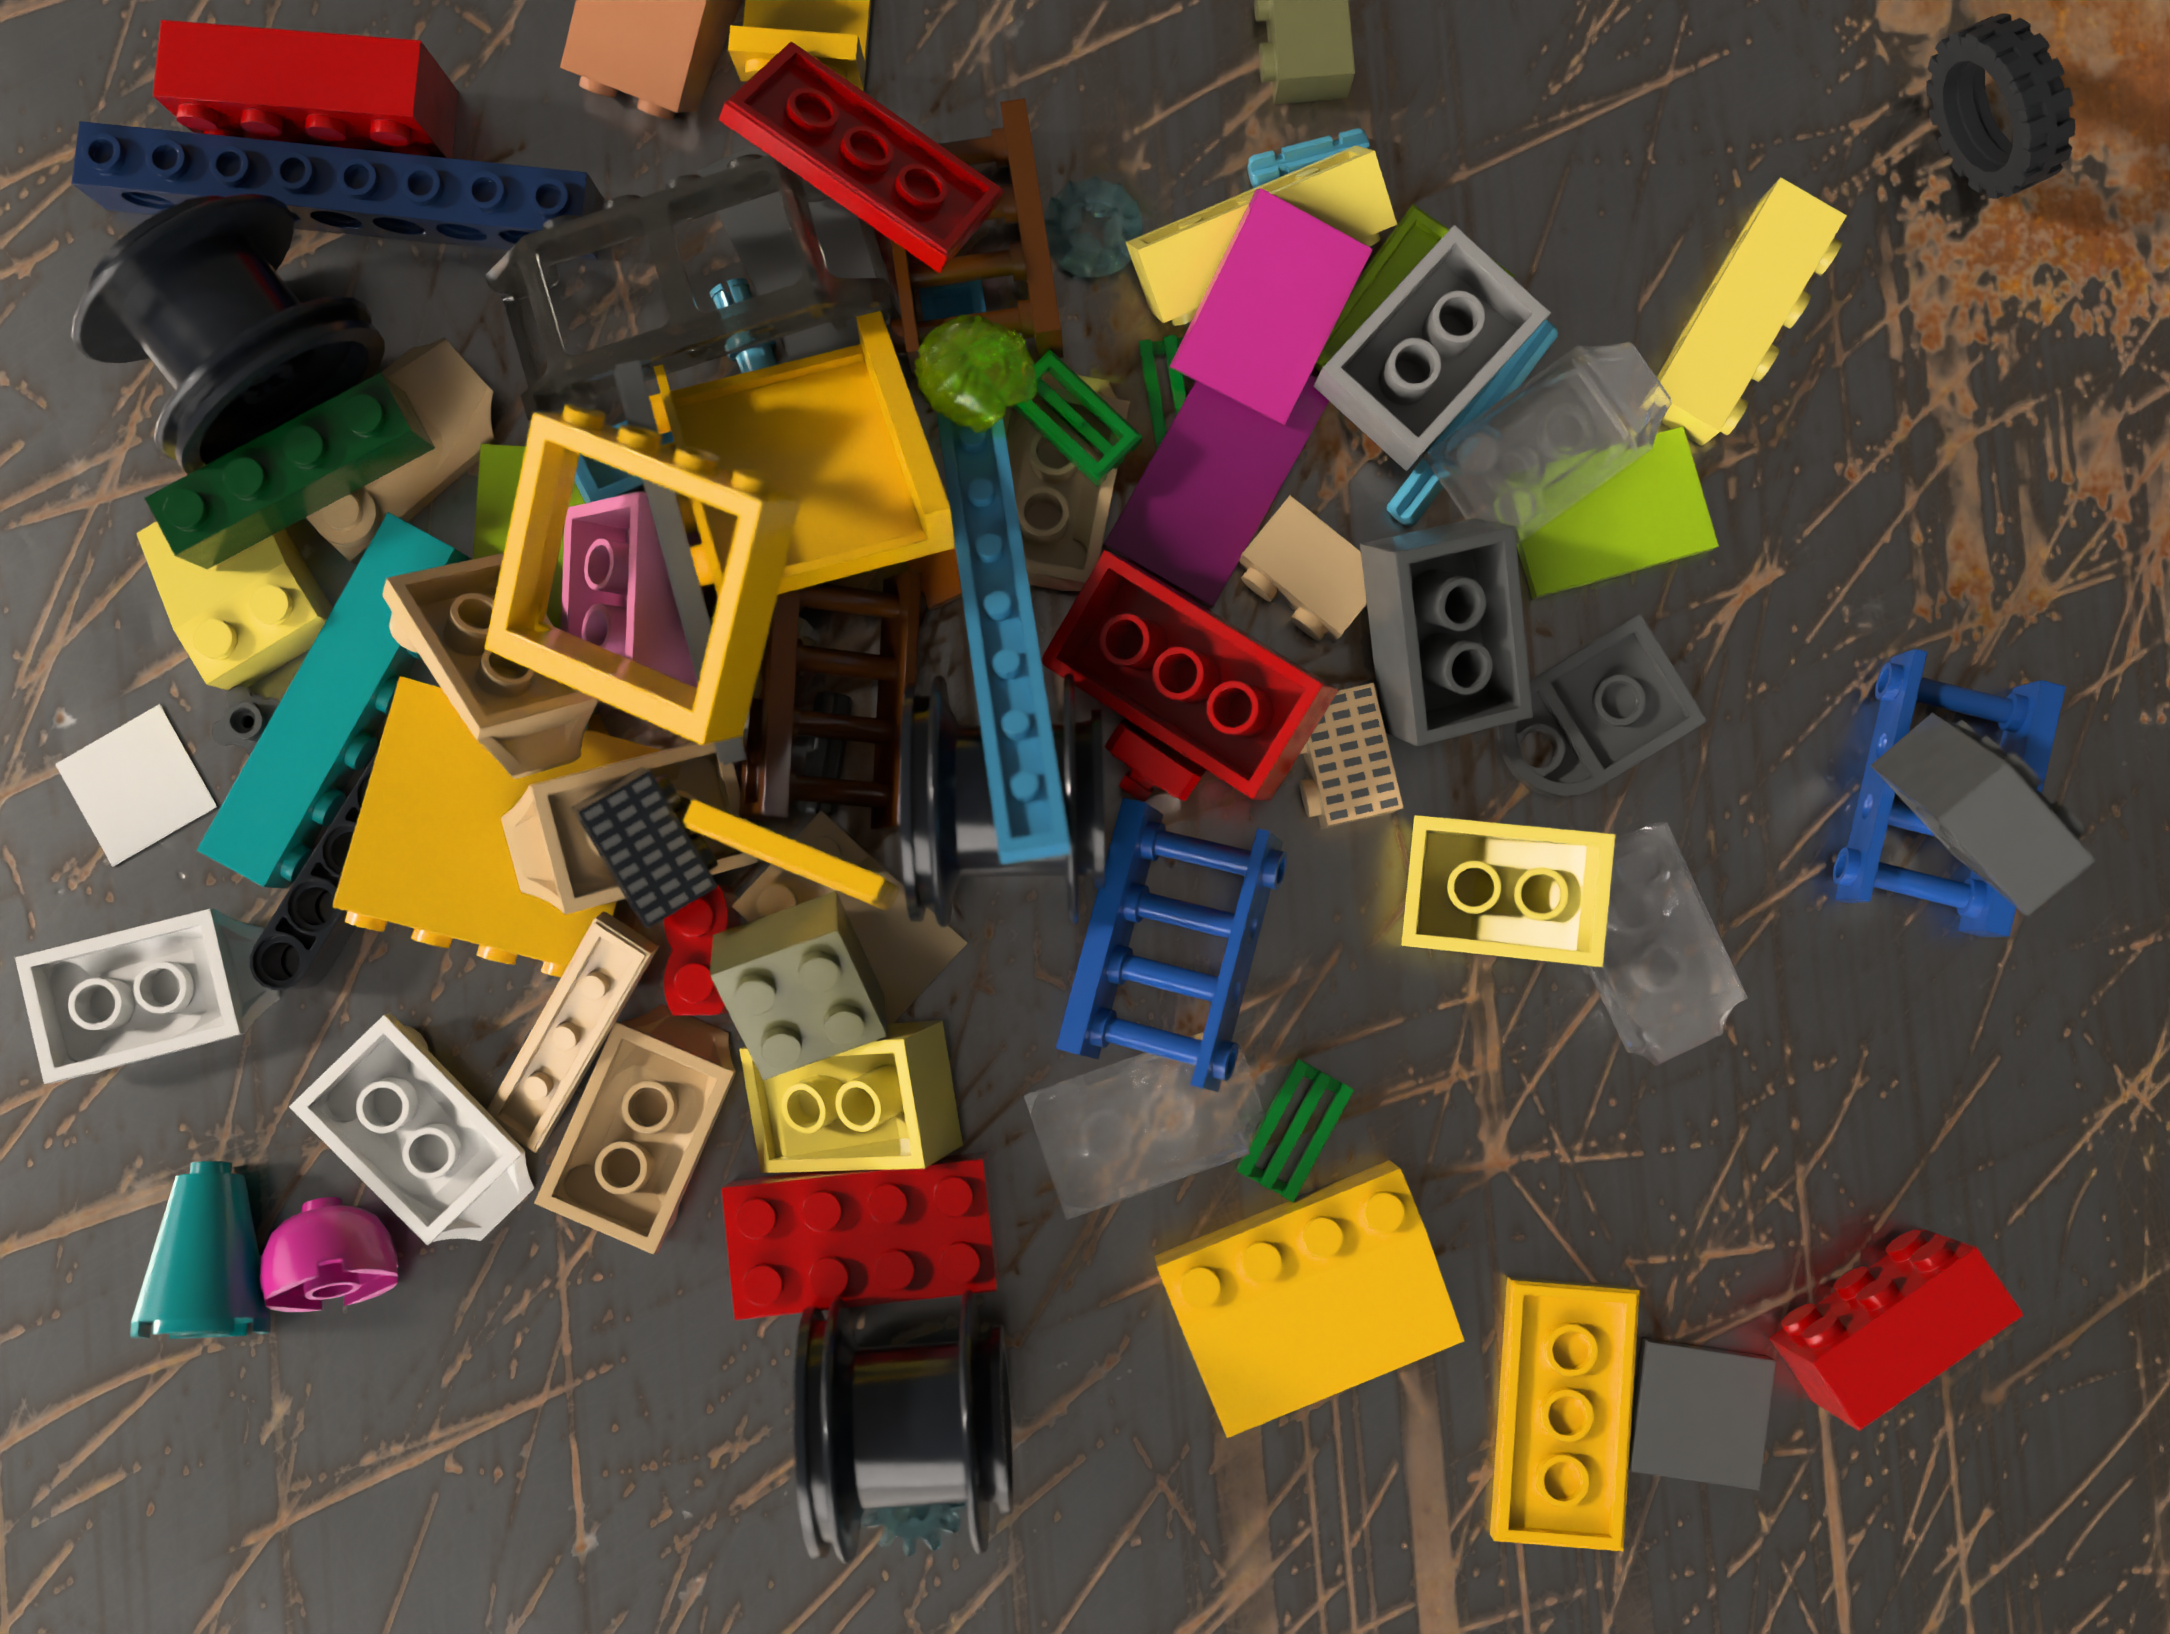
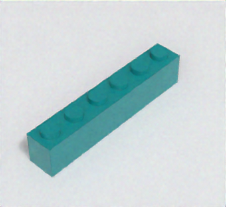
M389 512L386 514L199 844L197 851L262 887L288 889L291 882L294 883L314 850L311 847L322 827H327L332 823L346 801V795L343 793V790L353 772L361 770L374 754L377 746V738L374 735L386 714H389L399 677L407 678L417 659L422 660L419 653L404 648L392 637L389 628L392 611L382 596L386 578L472 560L470 557Z

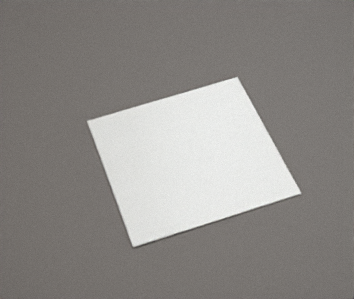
M160 704L55 764L112 867L217 807Z

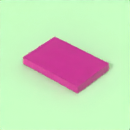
M1262 188L1256 189L1169 367L1266 418L1285 425L1373 249Z

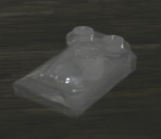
M1624 342L1604 346L1578 345L1472 421L1459 428L1422 457L1466 520L1478 518L1515 526L1516 545H1518L1653 448L1661 421L1672 404L1671 397L1634 344Z
M1658 822L1615 839L1603 967L1586 965L1627 1052L1637 1053L1647 1058L1655 1066L1722 1035L1731 1010L1737 1003L1748 999L1667 822Z
M1204 1031L1188 1037L1202 1040ZM1238 1044V1056L1232 1076L1228 1081H1221L1219 1092L1190 1085L1195 1069L1194 1065L1142 1052L1023 1094L1036 1137L1066 1220L1250 1154L1249 1145L1251 1137L1265 1114L1240 1044Z

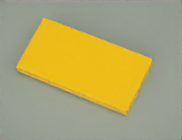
M1507 1277L1490 1536L1494 1541L1612 1551L1624 1550L1639 1289L1632 1286Z

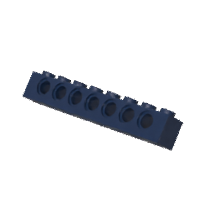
M79 121L71 181L72 185L104 209L155 215L166 208L198 197L259 194L272 196L284 202L293 215L294 229L597 259L604 206V198L587 172Z

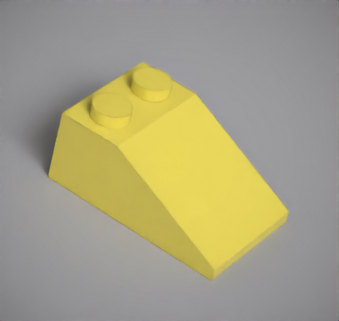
M157 521L136 533L172 628L206 685L227 691L235 686L249 687L309 650L333 610L285 529L208 570L174 556Z
M1414 815L1401 946L1603 967L1615 834Z
M943 1021L886 1024L887 1037L766 1080L762 1079L747 1047L740 1048L761 1173L924 1169L963 1146Z

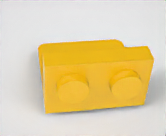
M745 0L743 26L730 25L728 51L740 81L747 82L788 43L793 42L853 85L864 90L872 0Z

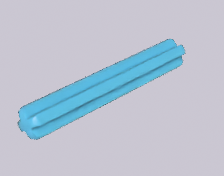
M1545 319L1534 334L1443 431L1388 503L1387 510L1400 523L1411 527L1418 522L1558 337V330L1551 322Z

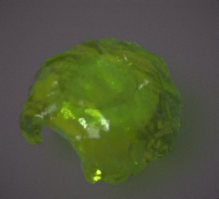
M962 314L958 318H953L935 328L925 337L923 344L918 349L919 357L914 360L916 366L914 372L918 378L917 386L922 392L926 403L931 405L937 413L947 417L955 425L970 427L975 433H985L1004 417L1007 406H1012L1019 402L1027 403L1037 393V381L1035 379L1037 374L1033 367L1034 361L1026 348V342L1022 336L980 315L973 317Z

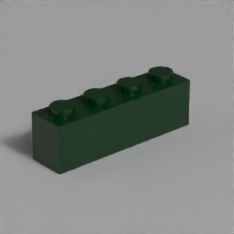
M380 372L145 497V500L174 556L208 570L435 449V446L406 392Z

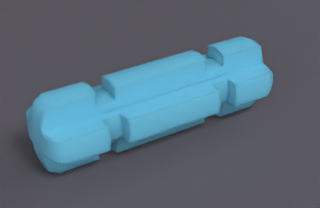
M1356 128L1339 133V139L1332 140L1329 135L1282 147V153L1279 155H1275L1273 150L1252 155L1248 161V174L1253 188H1256L1355 145L1370 149L1367 135L1363 129Z

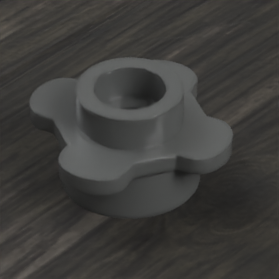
M235 686L225 694L227 706L222 719L215 722L212 726V737L219 745L229 746L235 744L245 748L250 756L277 709L280 700L270 698L265 701L253 696L249 688ZM249 716L253 717L254 725L246 728L244 720Z

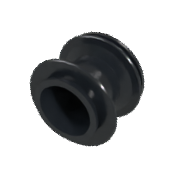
M242 194L227 197L216 195L198 197L166 208L146 219L117 241L101 258L91 274L87 284V291L82 297L74 315L72 337L76 348L87 358L102 363H128L150 358L173 386L175 391L166 402L157 420L154 439L159 452L168 459L176 460L178 465L187 474L198 470L373 377L380 367L385 353V341L372 325V314L363 302L349 297L332 296L301 303L276 271L282 264L291 245L294 233V220L292 213L285 203L272 196Z
M1067 673L1064 676V723H1051L1071 854L1001 864L981 725L958 724L950 709L947 684L943 676L937 675L933 679L930 696H922L919 683H906L902 704L900 736V819L905 896L911 921H922L926 908H934L937 923L942 928H945L951 919L953 894L961 877L1067 875L1068 922L1071 925L1078 923V875L1094 878V888L1105 887L1102 710L1091 709V720L1075 723L1074 676L1071 673Z
M967 1289L962 1295L959 1341L860 1348L855 1338L850 1310L847 1308V1303L841 1297L836 1298L831 1303L827 1319L824 1318L823 1312L818 1306H807L803 1310L798 1329L795 1354L794 1450L800 1519L805 1544L811 1558H826L831 1543H833L838 1559L843 1564H850L857 1553L861 1518L865 1509L967 1502L969 1528L974 1552L977 1555H984L987 1551L989 1538V1502L999 1503L1001 1514H1012L1011 1403L1003 1325H992L990 1337L982 1339L976 1296L971 1289Z

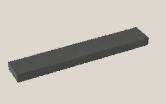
M640 361L615 365L616 370H613L628 425L645 428L659 434ZM642 478L699 685L712 628L674 490ZM741 737L714 743L719 763L723 762L726 765L747 759Z

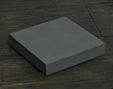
M1642 1338L1632 1412L1629 1470L1631 1472L1760 1491L1776 1361L1769 1356Z

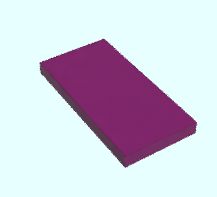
M1312 375L1309 376L1285 425L1278 424L1196 381L1102 547L1113 554L1131 561L1179 592L1212 609L1235 570L1241 554L1248 547L1329 403V400L1313 387L1317 378Z

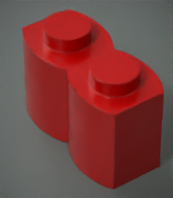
M717 884V888L663 919L665 934L673 949L664 973L665 997L673 1016L722 1015L729 1013L710 976L713 935L740 925V913L732 907L738 899L731 886Z

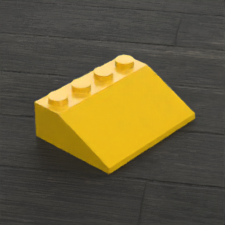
M1390 1160L1295 1199L1294 1203L1291 1201L1285 1202L1155 1255L1157 1269L1227 1438L1464 1342L1425 1226L1401 1168Z

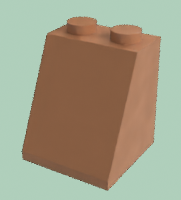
M576 0L560 68L580 75L579 86L588 91L616 98L618 90L639 98L637 104L639 110L660 118L673 120L675 112L698 111L729 35L730 25H733L742 0Z

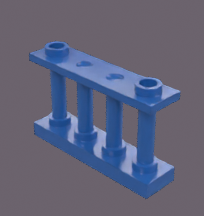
M1913 649L1893 656L1890 662H1887L1882 667L1876 682L1875 696L1881 702L1848 845L1840 850L1834 864L1833 881L1835 884H1838L1835 900L1844 903L1870 902L1873 888L1876 887L1956 907L1958 914L1961 915L1958 928L1960 932L1980 937H2010L2016 907L1973 871H1971L1970 878L1962 883L1879 862L1888 825L1936 836L1904 802L1894 800L1895 792L1870 765L1909 733L1915 705L1918 702L1998 722L1999 728L2003 730L2000 748L2007 755L2011 752L2017 755L2034 771L2042 781V784L2036 789L2042 793L2066 686L2039 680L2013 687L2012 693L2005 698L1922 677L1928 653L1926 651Z
M1122 798L1105 862V887L1098 888L1056 1049L1099 1059L1101 1048H1106L1110 1043L1194 1065L1195 1069L1190 1085L1219 1092L1221 1081H1228L1236 1065L1238 1044L1233 1042L1232 1038L1271 889L1278 890L1283 882L1287 867V853L1281 851L1282 840L1272 832L1259 828L1256 831L1252 850L1166 831L1165 824L1161 823L1163 818L1161 812L1148 803ZM1160 856L1244 875L1236 912L1231 913L1150 893L1149 887L1145 885L1151 860L1156 861ZM1143 918L1228 938L1219 977L1133 955L1132 948L1128 946L1134 923H1140ZM1129 980L1212 1002L1202 1040L1117 1018L1116 1011L1112 1010L1118 985H1124Z

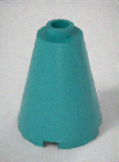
M222 1161L190 1163V1174H182L175 1177L130 1322V1338L150 1339L151 1325H153L152 1334H169V1339L247 1336V1323L252 1322V1332L260 1335L270 1333L271 1314L270 1309L265 1306L264 1293L261 1291V1260L246 1179L244 1175L231 1173L232 1163Z

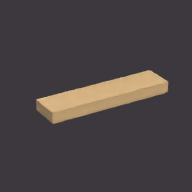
M605 911L595 917L486 1110L514 1140L534 1153H537L545 1145L659 948L658 945Z

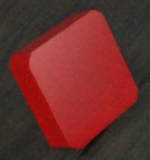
M1126 718L1119 723L1104 746L1113 757L1123 761L1132 770L1125 774L1118 786L1141 802H1146L1155 790L1153 785L1165 790L1174 798L1186 801L1206 769Z

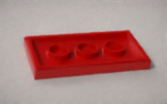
M793 42L788 43L724 103L719 117V121L938 273L946 267L997 208L1005 192L994 182Z

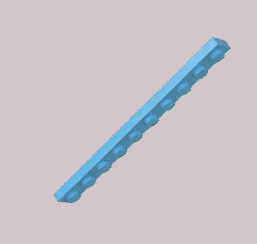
M981 280L919 289L923 321L986 312ZM985 338L927 347L1000 861L1001 864L1071 854L991 339Z

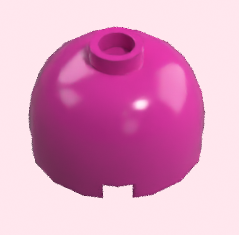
M337 1197L318 1198L304 1203L301 1206L302 1213L285 1220L271 1234L261 1257V1291L264 1293L265 1306L270 1310L281 1312L322 1310L321 1300L344 1296V1306L382 1295L394 1288L398 1283V1256L391 1234L376 1215L363 1208L343 1206L342 1199Z

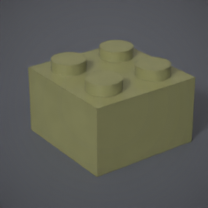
M837 891L713 935L710 976L763 1080L887 1037L884 993Z

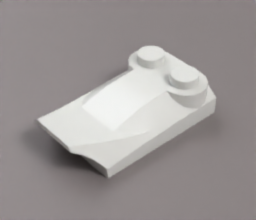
M206 909L15 957L44 1084L56 1083L88 1074H97L118 1066L245 1034L253 1022L267 1008L280 1000V991L263 987L254 979L250 970V954L264 929L234 920L216 909Z
M392 1013L383 1015L289 1106L427 1246L432 1242L446 1239L465 1238L481 1241L535 1188L526 1166L525 1150L428 1051V1045L422 1035L412 1027L403 1025Z

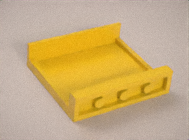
M881 311L856 316L860 340L858 345L670 391L663 364L654 366L661 393L650 395L649 398L659 434L672 432L674 442L663 444V447L676 451L677 447H689L711 453L719 458L718 468L733 474L735 469H746L767 475L766 480L773 482L772 489L801 500L777 595L955 548L950 505ZM678 494L676 498L686 535L699 531L703 543L690 547L700 586L714 583L719 599L739 516L688 495Z
M400 676L332 907L347 911L345 922L351 925L385 932L387 921L412 927L414 930L411 939L449 949L451 948L453 938L479 944L476 954L479 957L510 965H515L518 955L544 961L541 972L561 978L595 917L603 911L613 916L617 901L564 914L548 901L534 895L521 893L501 817L519 802L530 784L659 752L660 750L585 729L582 739L581 757L575 762L514 779L501 763L474 737L442 688Z

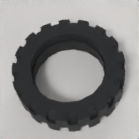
M2007 13L1994 17L1991 16L1942 39L1935 47L1938 54L1931 56L1928 70L1932 73V79L1926 81L1927 97L1932 98L1933 108L1929 109L1930 118L1933 126L1938 125L1941 137L1937 139L1944 154L1950 153L1953 158L1951 166L1960 177L1966 175L1969 178L1968 185L1978 193L1986 190L1987 197L1994 199L2002 196L2005 198L2012 196L2058 174L2063 169L2061 163L2068 160L2073 147L2068 141L2070 137L2075 135V119L2069 117V107L2074 105L2070 87L2064 88L2060 76L2064 75L2065 72L2058 57L2051 58L2047 52L2050 47L2049 43L2041 33L2034 35L2030 32V23L2022 18L2012 21L2011 14ZM1985 70L1997 83L2007 102L2013 125V144L2001 132L1991 113L1985 90Z

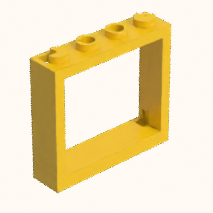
M565 404L563 413H533L485 649L701 745L743 736L801 500L772 489L773 482L766 480L767 475L746 469H735L733 474L718 468L719 458L711 453L689 447H677L676 451L660 445L662 436L654 431L631 425H621L617 429L604 424L606 414L599 410H584L571 404ZM580 453L739 516L698 689L544 623Z

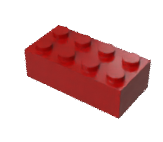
M161 20L153 97L176 117L179 124L187 127L193 133L450 159L453 157L459 91L421 40Z
M1106 550L1102 553L1041 657L1042 665L1062 678L1067 673H1071L1074 676V685L1253 800H1272L1339 689L1136 564Z
M987 1151L945 1156L924 1169L796 1172L734 1179L721 1188L734 1320L803 1313L807 1306H818L821 1308V1311L829 1310L831 1303L839 1297L847 1303V1308L959 1296L963 1295L967 1289H971L974 1294L998 1290L1000 1272Z

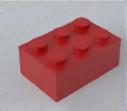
M1926 1229L1922 1231H1908L1887 1245L1886 1252L1888 1255L1869 1268L1865 1266L1858 1267L1842 1275L1833 1285L1835 1292L1816 1305L1813 1303L1804 1304L1787 1314L1781 1321L1783 1328L1769 1337V1339L1811 1400L1860 1431L2024 1315L1977 1247Z

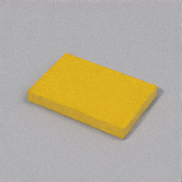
M693 799L683 820L687 828L714 841L885 911L888 908L892 909L900 890L898 886L884 877Z

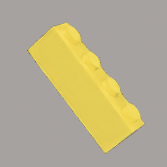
M1355 145L1125 242L1151 314L1163 323L1171 320L1173 325H1183L1192 321L1256 189L1262 188L1368 247L1379 242L1381 239L1379 232L1397 225L1375 151Z
M1780 177L1760 199L1637 409L1671 429L1684 426L1686 437L1700 446L1705 445L1719 432L1729 435L1748 407L1749 402L1740 397L1750 380L1761 381L1780 352V348L1772 343L1781 327L1785 326L1790 329L1807 307L1811 295L1803 290L1812 274L1816 273L1821 276L1838 254L1843 242L1835 238V235L1847 215Z

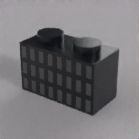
M640 767L571 807L636 917L647 929L718 887L709 870L718 866L717 860L700 833L695 832L690 836L687 835L675 814L685 808L684 804L665 774L654 778L650 770Z

